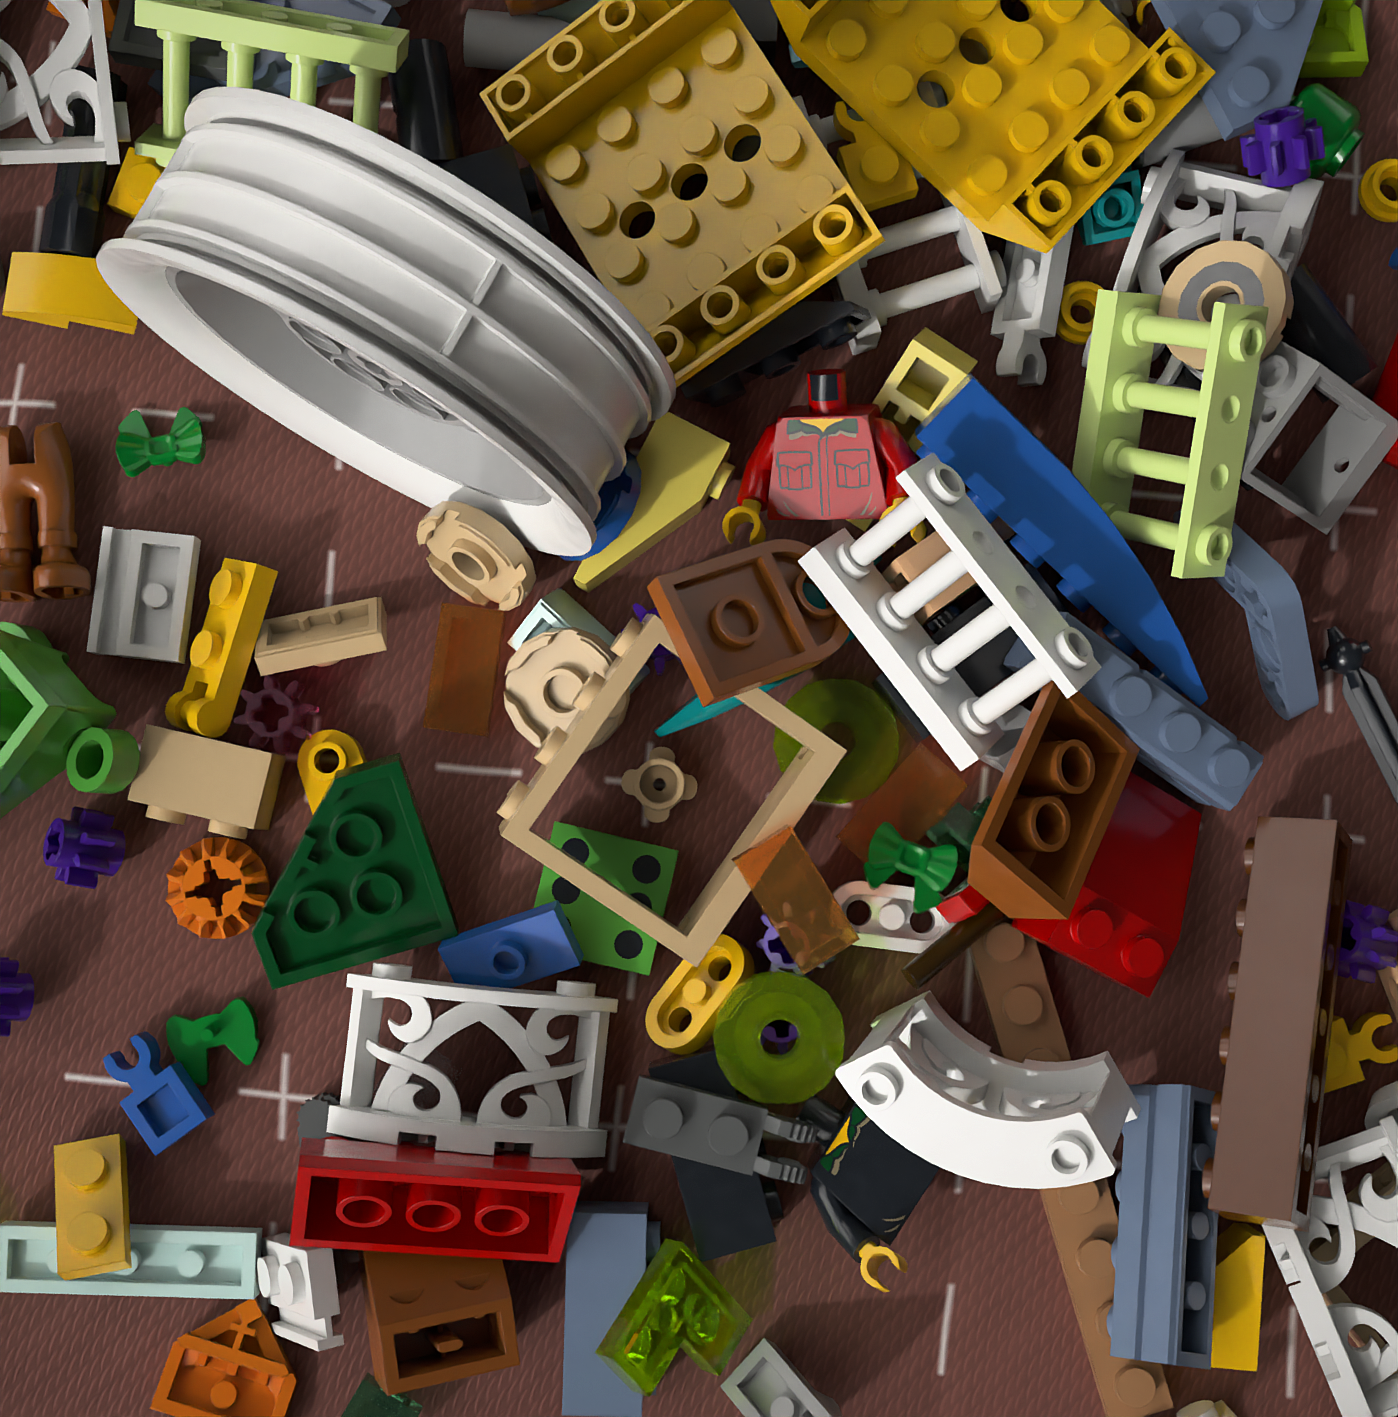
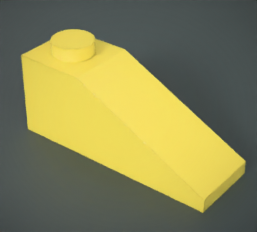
M925 327L912 339L874 399L873 404H878L882 418L894 422L917 455L916 451L923 443L916 437L915 429L972 372L978 361ZM846 519L864 532L873 521V519Z
M668 411L661 418L657 419L636 458L641 469V492L634 512L616 539L600 553L582 560L573 578L577 587L589 593L701 512L709 496L719 500L728 486L736 467L727 462L730 457L731 443Z

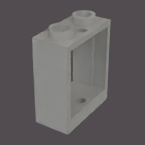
M1280 341L1274 352L1259 364L1241 480L1327 535L1398 439V420L1323 364ZM1315 387L1337 403L1339 407L1284 483L1280 485L1257 470L1255 466L1311 388ZM1349 461L1348 468L1340 473L1341 466Z

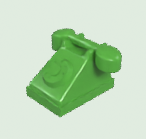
M3 621L0 622V819L66 769L71 785L78 791L109 794L122 791L133 781L139 769L140 750L136 739L128 731L107 728L117 715L115 708L97 699L66 665L70 659L68 654L53 649L43 632L33 626Z

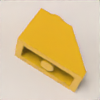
M1234 1223L1217 1237L1211 1368L1257 1372L1266 1237L1248 1224Z

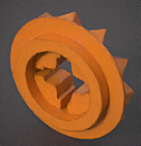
M203 838L201 841L180 851V856L173 868L166 874L169 881L168 895L165 901L171 906L176 915L177 923L197 934L200 938L224 939L243 933L254 925L269 897V876L263 861L251 847L232 838ZM211 866L212 869H216V874L220 879H230L231 881L241 879L242 882L241 885L233 886L231 891L223 894V905H221V908L217 907L213 897L203 898L202 895L194 896L193 891L199 890L200 886L210 882L209 872L212 871Z

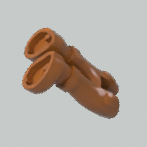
M61 422L38 423L35 427V463H27V449L20 428L17 425L0 426V602H36L37 595L50 600H70L84 597L91 593V575L84 566L76 563L72 554L78 550V534L75 533L74 473L69 443ZM36 500L39 524L38 549L42 551L41 564L33 569L34 538L32 537L31 514L32 504Z

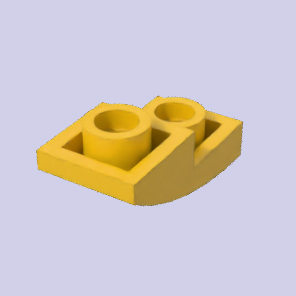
M12 252L3 316L68 329L69 321L134 335L138 317L118 298L105 282L97 268L95 258L52 253Z

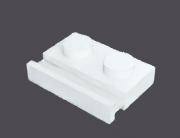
M103 526L86 652L98 655H113L185 664L201 540L190 535L135 529L123 530Z
M289 1233L261 1238L263 1257L257 1260L256 1276L262 1295L266 1298L268 1297L269 1304L279 1307L280 1321L271 1323L273 1333L318 1352L344 1345L343 1334L333 1331L331 1316L340 1314L332 1248L289 1246Z

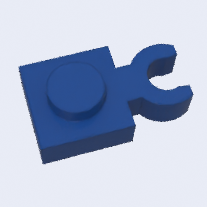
M144 1031L130 1038L132 1045L139 1054V1061L136 1066L129 1064L120 1050L105 1056L103 1062L110 1076L120 1082H127L134 1091L119 1103L156 1156L169 1149L213 1117L215 1112L180 1061L163 1070L159 1064L161 1057L159 1044L150 1033Z

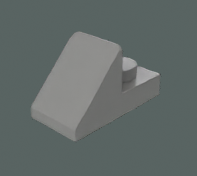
M766 1338L762 1339L720 1386L745 1417H843L834 1399L816 1391L779 1347Z

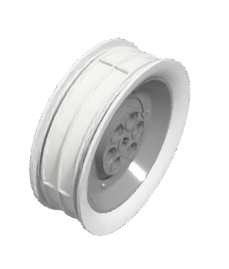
M214 87L197 94L192 99L184 115L186 134L163 173L155 182L152 191L133 222L128 226L123 238L111 239L105 242L97 254V268L112 291L149 328L211 377L285 427L368 476L430 508H433L442 501H456L481 509L502 523L524 547L561 556H582L588 553L597 538L596 528L592 521L596 519L601 509L598 492L604 482L614 480L623 471L626 465L624 446L627 440L639 436L646 430L650 421L657 420L665 415L676 396V383L673 372L664 354L639 321L587 270L527 223L456 176L391 140L317 107L265 91L242 87Z

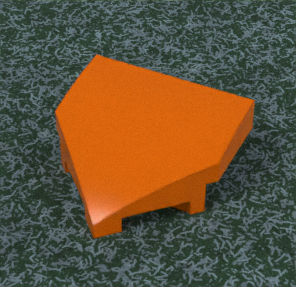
M257 1298L254 1300L249 1299L239 1304L229 1312L192 1332L178 1337L177 1341L173 1342L149 1409L175 1417L288 1416L299 1380L276 1334L273 1333L271 1324Z

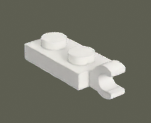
M1074 225L1047 254L1008 240L1006 241L1003 258L1006 286L1002 287L1003 293L995 306L991 335L1003 340L1002 349L996 361L997 375L1000 377L1018 376V385L1022 387L1042 385L1046 376L1047 363L1040 346V338L1055 337Z

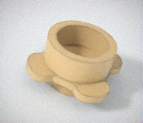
M667 747L654 748L650 752L649 760L637 770H627L621 781L624 792L629 795H635L644 806L645 817L655 823L667 820L671 808L681 800L692 799L697 792L696 779L692 775L684 774L674 762L675 755L673 751ZM656 779H663L666 786L662 791L654 789L653 783Z

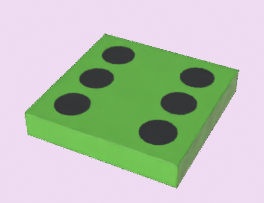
M554 822L550 839L552 843L661 917H664L678 858V850ZM544 865L534 908L556 900L559 901L584 954L582 960L649 976L658 941Z

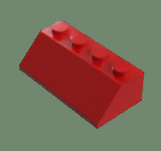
M336 1136L322 1139L302 1137L289 1246L559 1263L581 1188V1174L570 1158L532 1157L529 1152L494 1151V1155L435 1150V1147L416 1146L401 1141L398 1145L349 1141Z

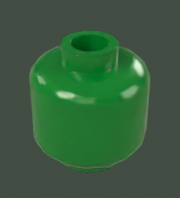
M1315 83L1304 88L1297 96L1292 95L1289 106L1303 108L1305 120L1317 118V126H1323L1326 156L1325 158L1310 160L1311 175L1309 178L1317 180L1325 173L1335 177L1355 152L1365 133L1358 129L1361 121L1360 110L1324 85Z

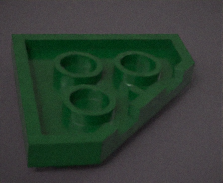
M400 753L344 768L335 773L259 913L251 934L272 990L458 936L459 925Z

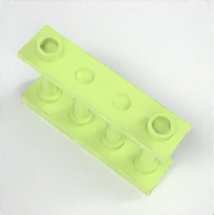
M135 0V25L157 29V36L163 39L162 125L153 123L135 141V154L156 158L158 165L166 167L186 134L184 115L189 106L190 42L195 41L197 37L221 41V47L228 51L227 87L253 89L254 54L259 53L261 49L285 53L286 60L292 63L290 99L316 107L318 66L323 65L325 60L349 64V70L356 74L353 123L378 134L381 79L388 76L389 72L396 73L407 58L410 30L248 0Z
M1098 289L1072 473L1105 511L1123 538L1175 550L1171 576L1182 579L1224 577L1227 559L1232 550L1233 540L1231 533L1260 358L1266 345L1265 328L1269 307L1214 302L1212 321L1205 322L1158 316L1161 295ZM1154 343L1207 350L1200 391L1148 383ZM1144 409L1196 418L1190 458L1138 448ZM1134 474L1185 484L1179 524L1128 513Z

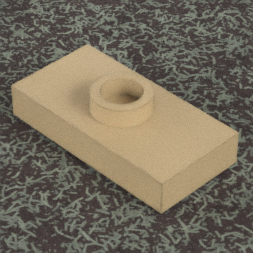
M373 597L263 620L256 641L254 657L260 675L265 676L313 665L319 667L330 666L342 659L386 651L387 614L382 598Z

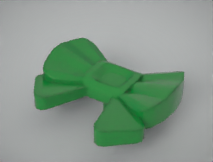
M182 407L178 410L169 434L151 437L141 413L138 410L132 411L119 425L120 434L115 445L118 461L126 475L135 477L151 465L163 464L164 466H171L177 460L191 464L201 463L206 454V440L201 429V420L188 408Z
M883 822L877 828L869 843L867 862L863 866L868 886L871 890H876L896 871L906 873L915 877L913 911L916 914H920L933 909L942 901L938 893L946 888L955 873L958 860L957 848L951 844L928 848L904 840L892 824Z
M243 996L233 999L221 1013H214L197 1018L196 1020L174 1014L166 1023V1035L172 1054L178 1062L180 1061L184 1064L183 1067L193 1082L202 1086L207 1084L210 1079L209 1048L225 1044L243 1064L250 1065L255 1059L260 1045V1040L257 1038L258 1019L256 1012L250 1002Z

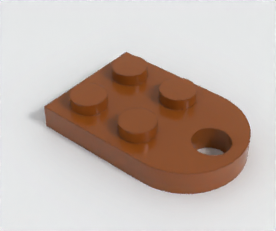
M789 539L770 540L656 576L647 586L649 594L703 707L817 666L836 652L845 642L851 629L826 597V609H819L811 605L804 596L803 583H809L814 586L816 584L802 568L798 560L813 547Z

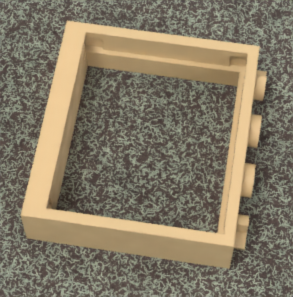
M647 613L641 623L632 617L622 633L617 635L610 647V650L618 655L603 677L595 671L588 677L572 702L574 706L580 709L565 731L558 726L552 729L534 756V759L542 763V765L528 785L518 780L507 793V798L496 813L504 818L499 825L502 837L695 967H698L847 750L759 688L734 696L803 746L678 927L531 829L535 820L657 645L660 644L680 658L662 619L654 614Z

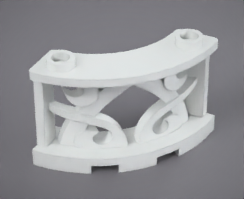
M0 0V12L11 0ZM48 0L65 17L69 26L56 49L30 77L18 54L10 45L0 39V61L7 66L17 83L16 87L8 90L5 75L1 72L0 131L29 117L32 129L37 137L0 139V165L106 161L107 165L120 164L118 142H131L127 103L113 102L102 0H88V8L82 0ZM91 40L93 43L97 82L88 74L75 69L84 56ZM81 98L90 104L95 115V136H49L39 109L45 102L51 99L56 115L70 126H74V123L68 111L69 103L73 99Z
M1172 149L1162 168L1151 166L1141 195V204H1144L1127 247L1113 291L1137 293L1140 285L1141 293L1161 295L1164 283L1160 269L1181 253L1216 238H1220V241H1234L1235 234H1243L1242 241L1258 244L1264 251L1272 255L1291 281L1300 256L1308 242L1324 181L1307 178L1300 183L1294 184L1293 187H1267L1259 179L1184 162L1185 152ZM1179 199L1196 203L1197 206L1191 210H1181L1175 206V203ZM1210 207L1223 210V214L1210 217ZM1164 224L1173 230L1157 240ZM1238 294L1221 296L1216 300V302L1240 304ZM1213 305L1212 311H1211V319H1212V315H1213L1214 305ZM1092 332L1087 340L1082 358V367L1087 368ZM1154 343L1151 362L1160 356L1165 344ZM1172 354L1160 378L1154 379L1149 377L1148 383L1191 389L1173 384L1183 366L1201 381L1203 372H1199L1180 361Z
M379 962L373 963L372 974L348 973L346 987L353 988L341 1099L340 1105H329L326 1132L398 1145L401 1141L418 1140L417 1142L420 1143L432 1141L436 1142L435 1150L494 1155L495 1147H499L508 1151L517 1149L529 1152L532 1157H605L607 1130L598 1129L609 1016L610 1012L617 1013L618 999L595 996L596 984L580 981L557 980L556 992L489 987L411 978L413 966ZM384 997L400 999L406 1002L412 1010L411 1020L407 1024L400 1025L391 1018L388 1019L393 1035L403 1042H408L401 1052L379 1044ZM426 998L461 1001L463 1003L433 1020L431 1007ZM499 1005L538 1009L530 1017L525 1029ZM559 1015L579 1016L574 1062L550 1066L545 1055L559 1052L568 1042L569 1035L561 1039L550 1037L546 1028L549 1021ZM480 1021L505 1041L519 1058L526 1071L511 1074L496 1083L484 1097L477 1118L461 1116L460 1099L451 1080L437 1067L423 1060L450 1036ZM378 1058L391 1064L384 1076L373 1101ZM413 1073L427 1079L440 1091V1101L435 1107L423 1109L416 1104L414 1099L415 1093L423 1089L424 1085L417 1082H407ZM573 1075L568 1122H566L565 1108L557 1080ZM533 1084L537 1094L532 1092L520 1094V1098L526 1101V1112L519 1117L507 1115L502 1110V1098L514 1089Z
M930 990L878 1015L870 1024L873 1030L850 1059L842 1063L836 1070L837 1078L864 1113L886 1134L905 1148L930 1163L957 1175L984 1183L1013 1188L1043 1189L1068 1187L1113 1175L1117 1162L1112 1154L1125 1122L1137 1119L1141 1110L1140 1105L1108 1051L1088 1058L1063 1062L1025 1059L1023 1063L1005 1059L989 1052L991 1049L989 1045L976 1039L959 1026L940 1006Z
M1392 1115L1380 1119V1126L1318 1148L1314 1181L1328 1176L1331 1197L1313 1195L1309 1232L1262 1225L1286 1284L1300 1280V1283L1288 1288L1342 1417H1394L1398 1415V1373L1393 1374L1398 1369V1331L1396 1332L1382 1315L1370 1308L1353 1303H1337L1326 1306L1322 1297L1323 1293L1336 1287L1346 1277L1353 1264L1356 1249L1353 1229L1375 1236L1398 1248V1125ZM1385 1156L1391 1164L1396 1177L1395 1191L1387 1196L1376 1194L1372 1188V1175L1367 1173L1359 1184L1358 1193L1362 1205L1347 1201L1342 1184L1341 1171ZM1325 1223L1337 1225L1339 1234L1337 1255L1333 1260L1327 1262L1315 1259L1309 1250L1311 1241L1317 1237L1325 1238L1331 1243L1330 1232ZM1366 1324L1378 1331L1388 1343L1380 1350L1374 1338L1369 1335L1368 1343L1363 1347L1356 1348L1348 1343V1334L1354 1326Z

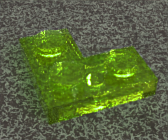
M666 1238L595 1351V1354L632 1391L650 1397L679 1347L683 1349L701 1370L720 1376L753 1319L685 1243Z

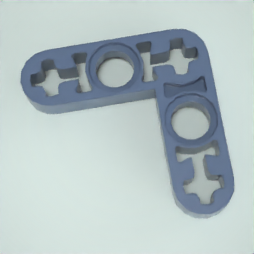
M1182 509L1174 513V523H1180ZM1233 522L1231 533L1233 544L1227 559L1224 577L1213 578L1245 609L1262 690L1276 713L1284 720L1289 721L1316 707L1319 703L1303 604L1297 587L1286 570Z

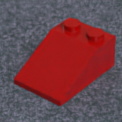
M1130 771L1069 919L1014 918L1011 927L1107 980L1150 998L1180 938L1202 814Z

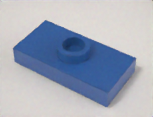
M558 900L459 933L458 936L442 940L438 947V951L454 983L500 988H513L580 966L584 956Z

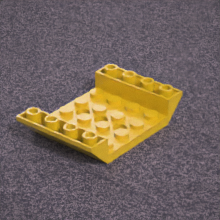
M601 0L479 93L507 142L530 163L600 283L629 310L660 348L673 372L676 388L886 241L729 0ZM750 135L761 137V145L755 156L744 162L733 161V150L740 139ZM701 173L708 176L707 186L699 197L688 201L681 200L680 190L687 178ZM641 212H654L655 223L651 231L641 238H630L629 226L634 217Z
M770 0L795 54L980 231L1046 254L1216 73L1170 27L1148 48L1099 0H1020L1026 6L1029 14V19L1024 22H1016L1006 17L1001 9L1000 0ZM972 39L981 43L987 50L988 62L981 65L968 62L960 52L959 42ZM926 81L937 83L946 92L947 105L935 108L925 104L919 97L917 85Z

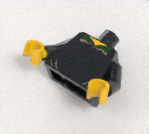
M810 1091L792 1117L793 1119L805 1121L819 1127L815 1140L819 1144L807 1163L813 1175L810 1193L827 1231L855 1262L861 1263V1275L864 1280L882 1292H889L888 1287L882 1284L878 1278V1268L881 1263L891 1259L892 1263L904 1273H907L908 1264L899 1254L887 1247L880 1246V1239L889 1246L892 1244L940 1167L911 1152L886 1134L864 1113L851 1096H849L841 1110Z

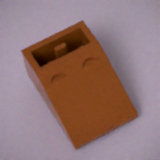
M358 1250L374 1377L387 1396L520 1365L512 1299L502 1259Z

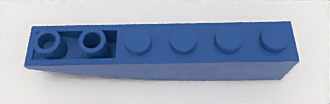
M969 373L915 429L916 437L923 443L916 451L917 455L923 459L934 452L942 463L953 468L962 481L970 488L966 494L989 524L999 516L1017 533L1009 542L1029 563L1037 569L1045 561L1063 577L1056 585L1060 592L1083 613L1091 605L1109 621L1102 631L1120 650L1130 657L1138 649L1155 665L1149 673L1179 695L1184 693L1200 707L1208 699V696L1183 637L1150 576L1112 520L1068 467L982 383Z

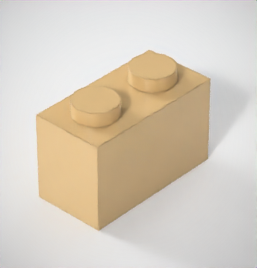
M146 724L140 748L139 769L132 781L127 800L147 804L146 817L184 825L186 815L190 814L210 819L209 832L246 839L249 828L257 830L269 829L286 756Z

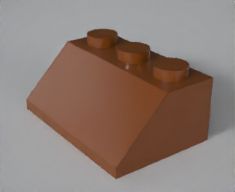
M1053 680L1042 687L971 845L967 883L1009 918L1069 919L1140 750L1131 739L1080 691L1067 698Z

